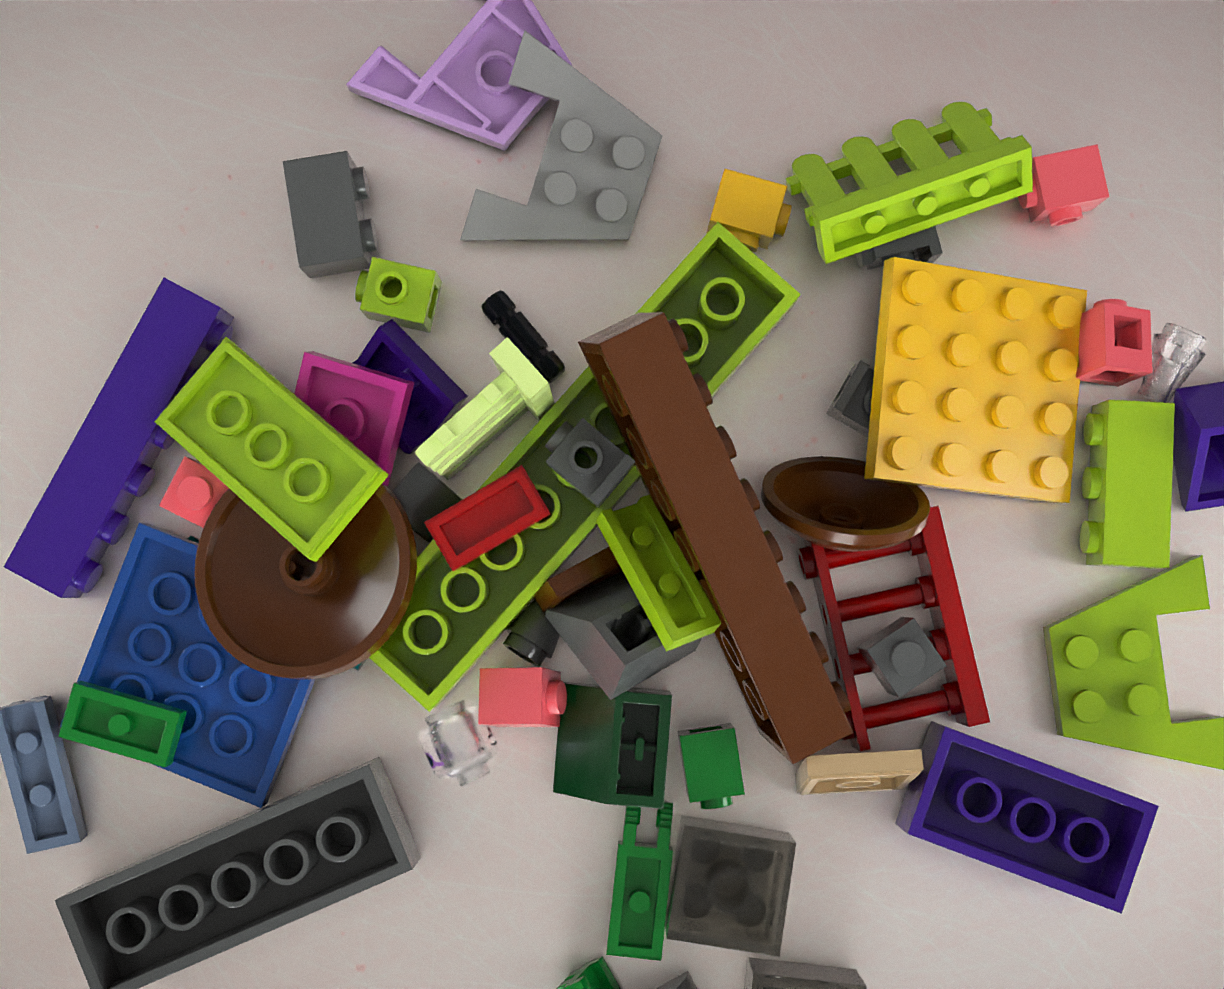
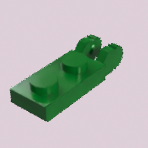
M664 802L663 809H657L656 845L635 842L637 826L640 824L641 807L626 806L623 839L618 841L606 955L657 961L662 959L673 847L669 846L673 803Z

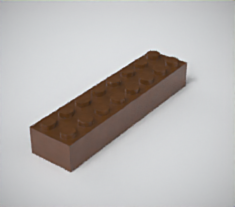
M664 312L637 313L579 341L578 344L630 456L636 461V469L648 494L721 621L720 626L713 635L759 734L792 764L852 734V728L845 713L851 711L849 700L839 683L835 680L832 682L829 680L823 666L824 663L829 661L827 651L818 635L814 631L808 633L800 615L806 611L805 602L792 581L785 582L777 564L783 561L782 551L769 530L762 531L754 513L760 509L757 495L747 479L739 480L731 462V459L737 456L734 444L723 426L715 427L707 409V406L713 404L711 393L702 376L698 372L692 374L683 356V353L689 349L688 343L677 321L674 318L667 320Z

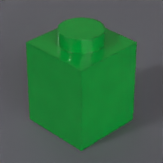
M731 723L677 731L686 791L690 803L700 801L701 809H717L733 805L732 796L745 795L736 733Z

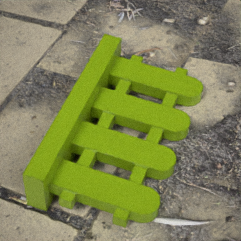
M953 102L942 109V123L936 126L926 128L921 121L916 119L899 121L892 127L893 141L878 146L868 137H853L842 145L843 158L827 164L819 155H802L793 161V176L786 178V184L791 196L802 193L810 207L804 209L806 221L810 227L814 226L818 252L825 264L1033 192L1032 146L1023 135L1012 139L1007 137L1000 140L990 128L992 126V114L987 108L976 111L967 102ZM952 140L962 154L948 158L939 144ZM902 158L911 171L897 176L888 162ZM852 175L860 189L845 194L837 180Z

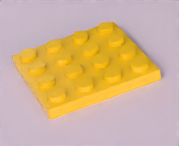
M899 257L884 260L864 479L1051 503H1070L1080 379L1076 378V372L1079 367L1080 322L1082 313L1086 312L1087 290Z

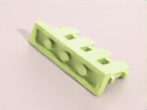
M508 337L489 353L500 375L435 431L415 452L426 467H430L434 472L437 471L446 480H449L461 471L528 410L539 422L555 404L547 380Z

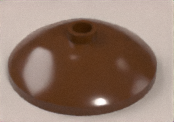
M817 456L789 460L769 470L762 482V502L779 524L815 545L837 551L863 552L901 544L924 529L930 511L928 497L919 486L864 479L866 462L850 458Z

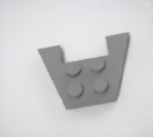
M524 30L508 84L558 101L557 112L528 204L524 205L476 189L460 240H629L663 135Z

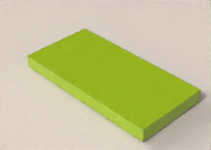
M227 337L222 340L154 421L303 555L314 562L319 560L389 476L385 470Z

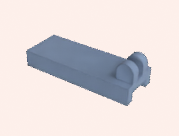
M46 695L35 697L29 701L13 702L7 706L0 707V754L27 854L79 843L87 836L62 738L58 737L60 728L51 696Z

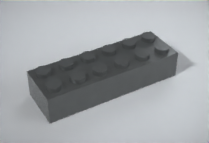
M377 757L79 886L56 899L55 903L90 989H139L413 870L421 859V855L380 757Z

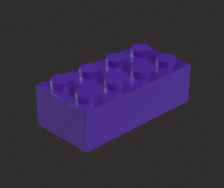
M931 721L921 748L924 770L909 783L895 824L904 832L914 837L1122 914L1159 806Z

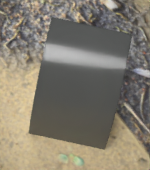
M419 462L392 491L405 510L412 530L428 543L433 540V537L424 522L463 500Z

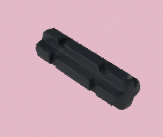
M500 290L485 300L481 306L482 310L493 325L499 324L500 328L498 330L505 339L508 337L548 383L555 381L564 372V363L553 350L549 352L546 349L548 347L547 342L521 311L516 313V306L508 295Z

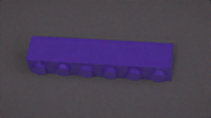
M163 277L3 566L4 568L60 598H81L83 593H88L93 589L102 574L103 565L100 564V561L109 545H115L128 527L129 517L126 514L134 499L143 496L153 482L155 469L152 467L162 449L167 450L175 441L154 421L225 337L231 340L233 327L230 325L234 316L214 303Z

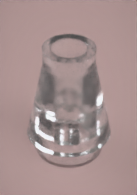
M1165 323L1161 333H1154L1152 341V373L1143 376L1142 384L1137 394L1152 402L1170 403L1175 390L1182 386L1206 356V353L1202 350L1207 339L1182 326Z

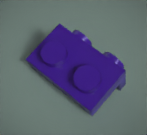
M393 319L378 327L358 359L352 362L353 364L415 382L399 442V447L406 454H411L417 450L435 431L451 419L468 397Z

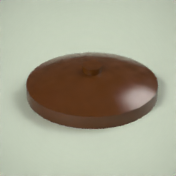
M384 483L380 485L317 562L309 560L231 489H228L215 505L205 523L195 559V587L202 615L217 641L228 653L252 669L277 677L297 680L319 679L342 673L357 666L379 650L396 630L406 613L414 590L417 573V551L412 526L401 503Z

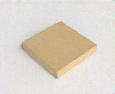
M918 749L810 755L803 760L795 773L796 790L800 795L901 790L924 770L922 751Z

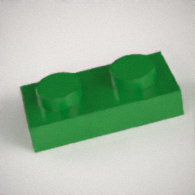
M79 681L73 683L58 737L165 768L173 763L187 711L89 682Z

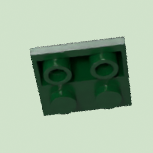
M564 682L567 690V705L565 712L560 714L553 792L609 805L663 809L672 705L671 692L667 690L631 688L610 700L599 685Z

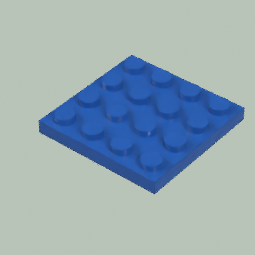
M139 523L77 682H89L186 710L187 713L173 763L165 768L157 767L262 808L268 803L316 679L297 680L265 674L248 667L228 653L210 631L198 603L195 587V559L198 543L149 523Z

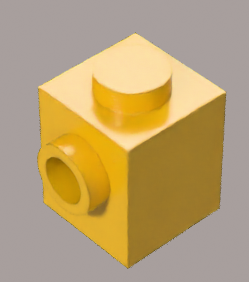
M724 168L706 233L719 222L752 252H756L758 247L768 249L773 235L783 237L788 224L792 205L783 203L787 186Z

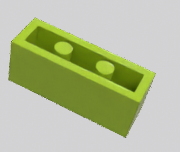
M1106 400L1093 405L1091 413L1087 414L1084 422L1083 437L1085 444L1090 445V466L1084 469L1081 489L1083 498L1088 499V521L1082 523L1079 536L1080 549L1082 553H1086V565L1148 569L1169 568L1175 403Z

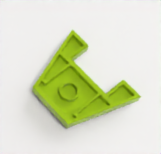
M1203 555L1192 556L1043 627L1057 735L1224 770V717L1212 716L1171 721L1156 616L1210 609Z

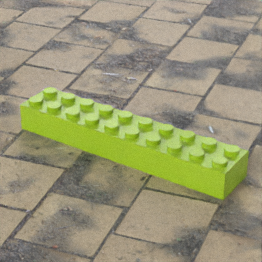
M717 222L635 314L664 312L667 320L674 318L677 321L688 343L689 349L683 353L692 374L698 372L702 376L713 397L792 309L801 294ZM589 366L478 489H482L522 465L551 515L456 571H452L433 539L417 557L415 586L405 615L390 638L379 650L369 657L429 712L445 699L502 635L506 628L534 599V596L545 582L558 572L598 527L596 520L601 511L608 508L613 510L641 478L636 466H634L598 508L546 463V460L552 454L545 447L549 439L564 422L568 421L575 427L582 418L625 454L630 456ZM582 448L576 453L575 462L581 468H591L597 462V454L591 448Z

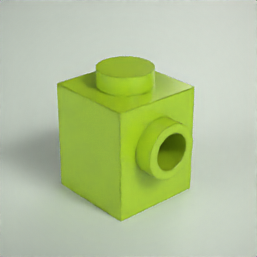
M372 257L369 271L362 270L359 275L355 300L361 303L360 310L370 320L386 323L393 319L401 327L430 333L442 281L434 270Z

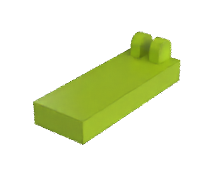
M650 495L640 497L637 503L615 511L612 508L602 510L596 523L666 652L714 633L720 626L721 621Z

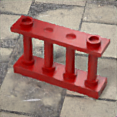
M939 505L930 507L927 524L920 533L892 547L863 552H845L824 548L804 539L805 547L798 548L800 568L805 580L813 579L836 681L842 687L851 706V711L845 713L853 733L842 738L843 741L850 739L852 747L860 752L871 750L867 729L946 712L948 716L955 715L956 722L967 727L990 722ZM908 552L910 556L917 555L921 577L915 578V584L836 601L829 569ZM921 605L923 609L929 608L934 630L928 631V639L947 665L944 667L947 683L941 684L938 691L861 708L854 676L873 671L860 652L849 654L842 622Z

